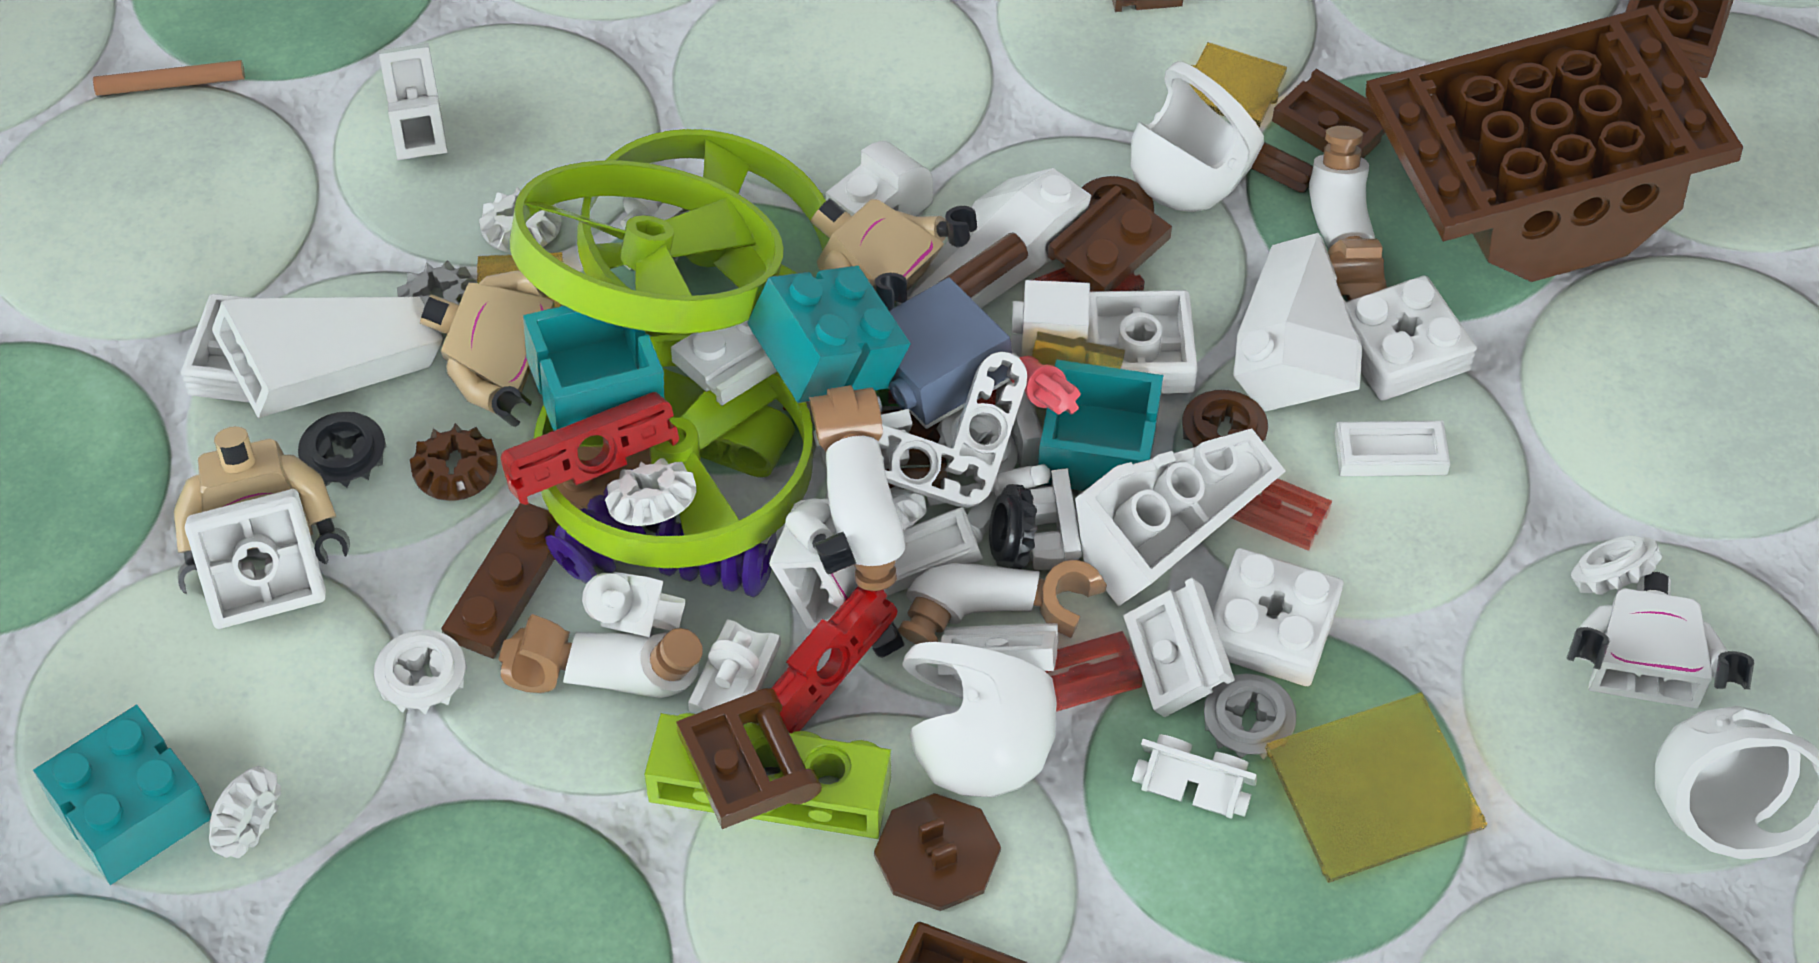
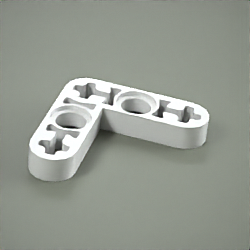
M998 352L991 354L979 365L975 372L951 448L882 424L883 435L878 442L880 448L886 450L889 445V439L898 442V446L894 449L889 459V471L885 470L888 483L957 507L969 508L978 505L986 499L993 489L1026 387L1027 371L1023 362L1011 353ZM1000 365L1008 367L1007 376L1015 380L1014 386L1007 385L1003 388L997 401L999 405H1008L1006 413L993 404L977 403L978 395L984 400L991 397L994 380L987 377V371L994 372ZM978 415H988L995 420L999 428V434L993 444L981 445L973 440L969 432V424L972 418ZM912 448L919 449L928 456L930 470L924 478L911 479L901 471L899 463L904 451ZM941 457L950 460L949 465L945 469L947 472L961 475L967 467L975 470L974 480L981 483V489H973L967 496H963L959 493L960 484L947 478L941 480V489L933 487L932 482L940 472Z

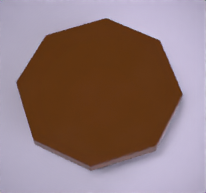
M933 793L891 811L874 850V857L893 895L942 911L984 894L1000 855L1001 846L981 808Z

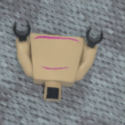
M829 198L821 205L811 219V223L830 238L817 260L818 268L820 270L859 266L889 311L894 308L895 302L904 303L907 301V291L931 266L943 247V241L946 237H948V241L952 246L963 247L970 240V232H974L977 229L975 210L969 206H956L946 212L945 219L942 216L916 217L896 211L877 199H871L851 216Z
M520 270L486 276L479 284L468 283L459 305L431 294L420 319V324L447 334L441 349L443 359L447 361V374L466 400L499 415L513 427H517L520 421L511 415L512 408L518 403H525L528 406L532 404V401L522 394L531 371L526 358L523 315L555 308L554 300L546 298L549 296L536 288Z
M228 427L216 434L214 443L217 451L203 453L198 457L199 474L186 480L174 508L178 553H184L185 563L178 571L177 578L179 587L184 594H187L184 581L186 574L192 570H197L185 531L187 517L193 514L295 489L299 493L310 535H314L313 525L317 526L320 534L314 547L318 560L324 564H327L329 561L327 552L323 548V541L332 538L339 541L345 557L350 548V539L347 533L340 528L334 527L332 519L336 517L322 476L295 455H284L278 442L275 440L265 439L251 443L246 429L242 427Z

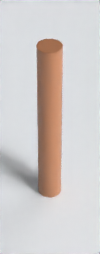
M242 60L94 76L93 86L96 96L244 80L245 72Z

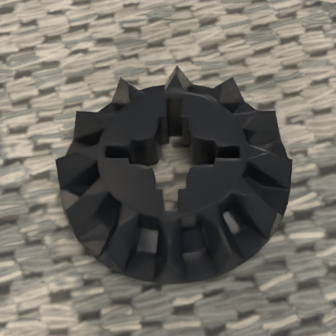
M336 412L321 417L305 430L299 441L298 456L300 460L322 476L325 486L332 482H340L348 488L351 480L359 477L369 480L371 470L375 466L383 465V453L387 446L382 429L373 419L356 412ZM332 442L337 446L341 445L344 449L351 448L353 457L349 459L341 454L335 455Z
M1007 485L1001 495L997 497L992 508L989 524V545L991 554L996 560L998 567L1013 569L1026 567L1030 561V551L1035 548L1034 536L1035 531L1038 529L1035 525L1037 508L1033 505L1034 497L1030 489H1025L1023 485Z

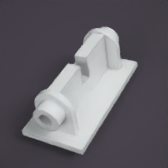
M1159 734L1157 743L1146 739L1142 740L1141 745L1144 752L1150 753L1151 757L1149 762L1141 759L1138 760L1132 778L1133 782L1142 784V791L1152 792L1182 802L1189 781L1198 784L1193 806L1224 815L1232 819L1234 814L1245 817L1252 794L1241 791L1243 783L1256 786L1257 775L1247 771L1249 762L1220 752H1215L1213 760L1206 759L1190 753L1192 744L1167 735Z

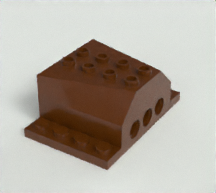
M1654 5L1366 81L1365 95L1442 241L1473 234L1488 263L1530 282L1628 256L1683 209L1691 174L1738 162L1743 151V145Z

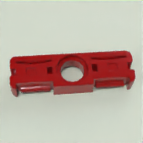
M652 392L503 451L501 463L510 492L520 503L527 505L529 504L527 497L568 480L578 485L627 465L626 457L665 441L675 446L679 441L677 427L669 420V418L674 416L671 404L657 392ZM589 436H602L603 447L601 452L591 460H580L578 458L580 444Z
M857 586L828 622L822 619L786 661L789 667L771 689L775 690L783 706L780 715L789 733L792 734L800 731L896 618L898 610L891 601L886 599L887 594L884 590L870 591ZM831 648L828 661L817 671L819 660Z

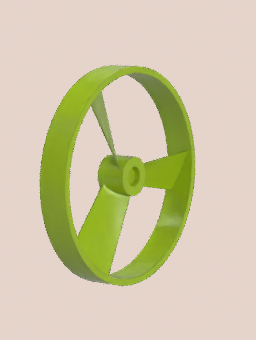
M680 129L654 133L624 145L606 159L653 163L679 158L704 159L703 178L716 182L737 194L740 192L747 172L750 171L768 180L792 198L803 210L810 222L816 211L826 201L814 182L795 164L779 153L750 139L719 131ZM599 196L583 198L581 216L590 218L591 208ZM579 221L577 246L585 274L598 280L630 289L611 271L612 268L625 265L620 257L623 242L595 244L591 226ZM813 225L823 251L830 238ZM751 246L686 255L692 263L707 268L717 267L738 288L754 282L767 271L762 259ZM781 264L779 276L796 274L795 271ZM645 331V333H647V334H649V335H651V336L680 335V334L691 335V334H693V333H660V332Z
M617 160L568 164L551 169L533 178L523 187L516 199L509 240L510 251L518 269L536 288L550 298L576 312L597 320L626 328L660 333L716 331L749 320L768 278L779 276L784 249L781 236L772 221L753 203L736 192L716 182L682 170L649 163ZM617 196L662 202L690 211L666 220L654 216H635L626 222L625 230L551 205L585 197ZM544 210L578 220L623 240L620 257L626 266L635 270V290L598 280L561 262L535 240L526 226L527 220L537 212ZM751 246L762 259L767 271L760 278L743 287L717 294L692 296L673 257Z
M689 335L650 337L662 367L677 366L672 362L671 346ZM777 371L724 405H720L717 402L716 395L711 390L707 392L704 390L681 417L669 418L671 423L677 427L679 441L675 446L665 441L650 447L651 464H654L660 458H664L668 464L683 462L687 472L693 473L696 483L695 497L690 505L679 513L683 536H653L620 530L601 523L580 511L561 494L556 485L541 491L549 512L569 535L591 550L611 559L628 564L656 568H685L718 562L747 551L769 538L786 523V517L791 512L794 504L803 500L813 469V432L810 411L806 402L797 403ZM777 399L796 423L803 440V451L793 475L784 488L762 508L739 520L701 463L700 450ZM544 404L537 418L534 439L553 431ZM598 435L589 436L579 447H603V438Z

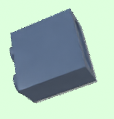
M950 277L889 311L911 345L892 378L888 389L891 391L899 407L902 410L909 409L912 415L926 429L964 408L975 372L987 357L998 352L1012 354L1010 336ZM1000 365L994 372L987 371V377L994 380L993 390L1010 381V378L1007 376L1008 367L1005 365Z

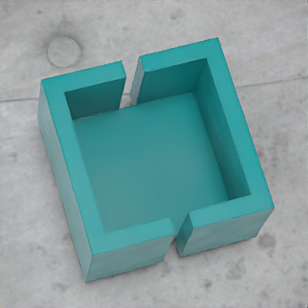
M859 266L820 270L816 277H813L810 272L769 277L747 322L797 403L810 401L809 397L827 395V389L849 385L852 386L853 390L872 387L875 391L887 389L911 345Z
M566 306L523 315L526 358L539 394L543 396V404L553 431L652 392H657L664 398V371L649 334L645 335V331L597 320Z
M1056 359L1055 366L1064 373L1067 381L1076 386L1081 393L1075 401L1079 408L1073 414L1064 411L1059 415L1047 408L1040 442L1038 465L1045 464L1050 469V472L1051 470L1068 468L1071 489L1085 491L1118 465L1129 462L1135 464L1150 460L1158 421L1164 375ZM1050 477L1049 482L1042 485H1052V478Z
M137 704L33 769L51 806L76 840H79L82 848L109 885L120 880L211 819L212 814L199 784L171 748L168 749L163 737Z

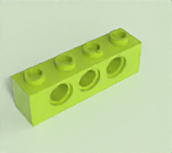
M660 713L644 773L648 801L650 803L714 813L677 732L676 721L694 714L683 713L677 716ZM750 722L744 724L743 726L763 768L776 767L780 769L760 726ZM807 731L789 733L806 769L814 770L818 779L824 776H833L840 780L832 784L820 783L822 786L821 792L806 803L796 805L788 803L750 819L879 839L891 781V749L880 748L876 744L864 740H854L848 743L822 739L817 734ZM780 771L779 773L767 776L772 781L783 777V773Z

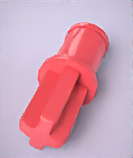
M1027 355L1019 358L1027 371V383L1024 391L1030 402L1037 407L1049 408L1058 415L1064 411L1073 414L1078 410L1079 406L1075 401L1081 393L1076 386L1067 381L1064 373L1059 368L1048 364L1043 365L1033 356Z

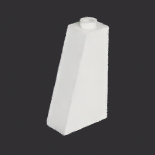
M420 297L231 298L221 302L212 328L220 347L258 418L429 368L443 341L442 332L420 324L425 307Z

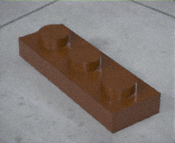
M519 503L441 627L442 633L454 639L459 646L492 659L497 655L503 645V641L508 637L555 560L548 549L545 537L555 536V531L559 524L549 510L530 503L527 505Z

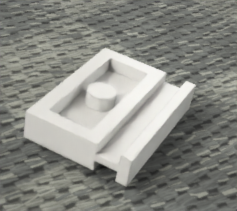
M748 320L725 329L693 333L671 346L672 362L706 392L711 390L716 395L717 402L720 405L726 404L777 372L749 328Z
M1193 578L1185 581L1186 586L1176 592L1170 589L1123 615L1153 710L1163 717H1167L1213 692L1212 688L1222 682L1229 684L1235 681L1203 585Z
M1058 623L946 627L944 630L945 635H942L940 641L998 651L1025 660L1044 671H1054L1057 647H1059ZM938 664V675L953 674L954 679L961 681L958 672L953 667Z

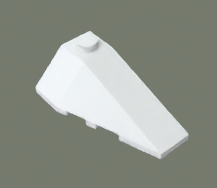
M1054 168L1009 178L974 202L972 208L976 213L977 229L974 232H970L968 243L963 247H955L947 241L907 300L934 286L1005 235L1014 232L1025 243L1028 257L971 297L980 308H983L1051 261L1047 257L1048 245L1088 210L1091 194Z
M1319 233L1272 245L1237 335L1233 376L1249 397L1262 407L1264 412L1360 389L1362 345L1358 334L1353 329L1348 315L1350 314L1348 306L1341 296L1336 282V273L1324 240Z
M1253 429L1208 440L1196 447L1173 453V451L1158 454L1153 459L1135 464L1129 462L1118 465L1075 498L1083 560L1098 570L1107 584V593L1119 607L1157 580L1286 472V470Z

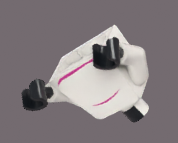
M828 491L825 499L812 498L800 500L794 504L791 512L786 517V524L769 562L807 628H815L822 619L828 622L858 586L855 582L856 568L854 566L857 563L844 531L836 534L830 510ZM892 622L871 647L878 657L883 658L904 647L905 643L896 625Z
M1652 572L1649 575L1640 577L1636 590L1627 588L1618 590L1612 606L1597 607L1574 632V637L1566 657L1569 661H1574L1576 657H1579L1583 660H1589L1594 664L1589 682V691L1697 709L1712 677L1715 678L1714 687L1716 689H1725L1727 682H1734L1741 685L1744 689L1750 690L1754 668V659L1751 656L1726 649L1712 626L1703 621L1699 603L1694 599L1671 596V579L1660 572Z

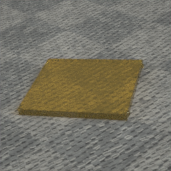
M1422 692L1268 742L1265 746L1267 756L1275 768L1321 867V872L1328 883L1485 829L1488 825Z

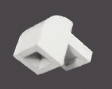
M429 43L379 50L397 160L447 153L443 118Z
M878 141L861 150V165L826 192V201L831 198L851 216L871 199L880 200L896 211L917 216L933 203V178L927 168L890 142Z

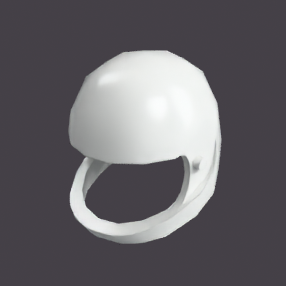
M1177 61L1165 71L1164 80L1168 89V95L1161 112L1155 114L1152 123L1143 124L1138 122L1132 137L1131 168L1135 181L1157 203L1174 210L1196 212L1210 209L1232 193L1256 160L1264 144V135L1246 110L1224 88L1197 68ZM1190 84L1209 98L1229 120L1231 125L1214 112L1199 97Z
M925 642L911 647L902 663L905 670L920 681L963 699L958 711L924 720L911 729L910 738L915 756L935 785L963 796L996 797L1022 788L1042 771L1055 738L1057 705L1053 679L1043 669L1025 660L998 651L964 644ZM929 664H942L953 667L958 672L961 681L954 679L953 674L938 675V668Z
M1741 706L1698 712L1676 725L1659 748L1655 763V789L1675 826L1709 851L1738 859L1773 857L1807 843L1819 831V799L1809 817L1791 830L1771 833L1757 825L1763 819L1771 817L1790 797L1800 776L1801 753L1811 760L1819 777V750L1804 738L1793 735L1787 726L1771 715Z

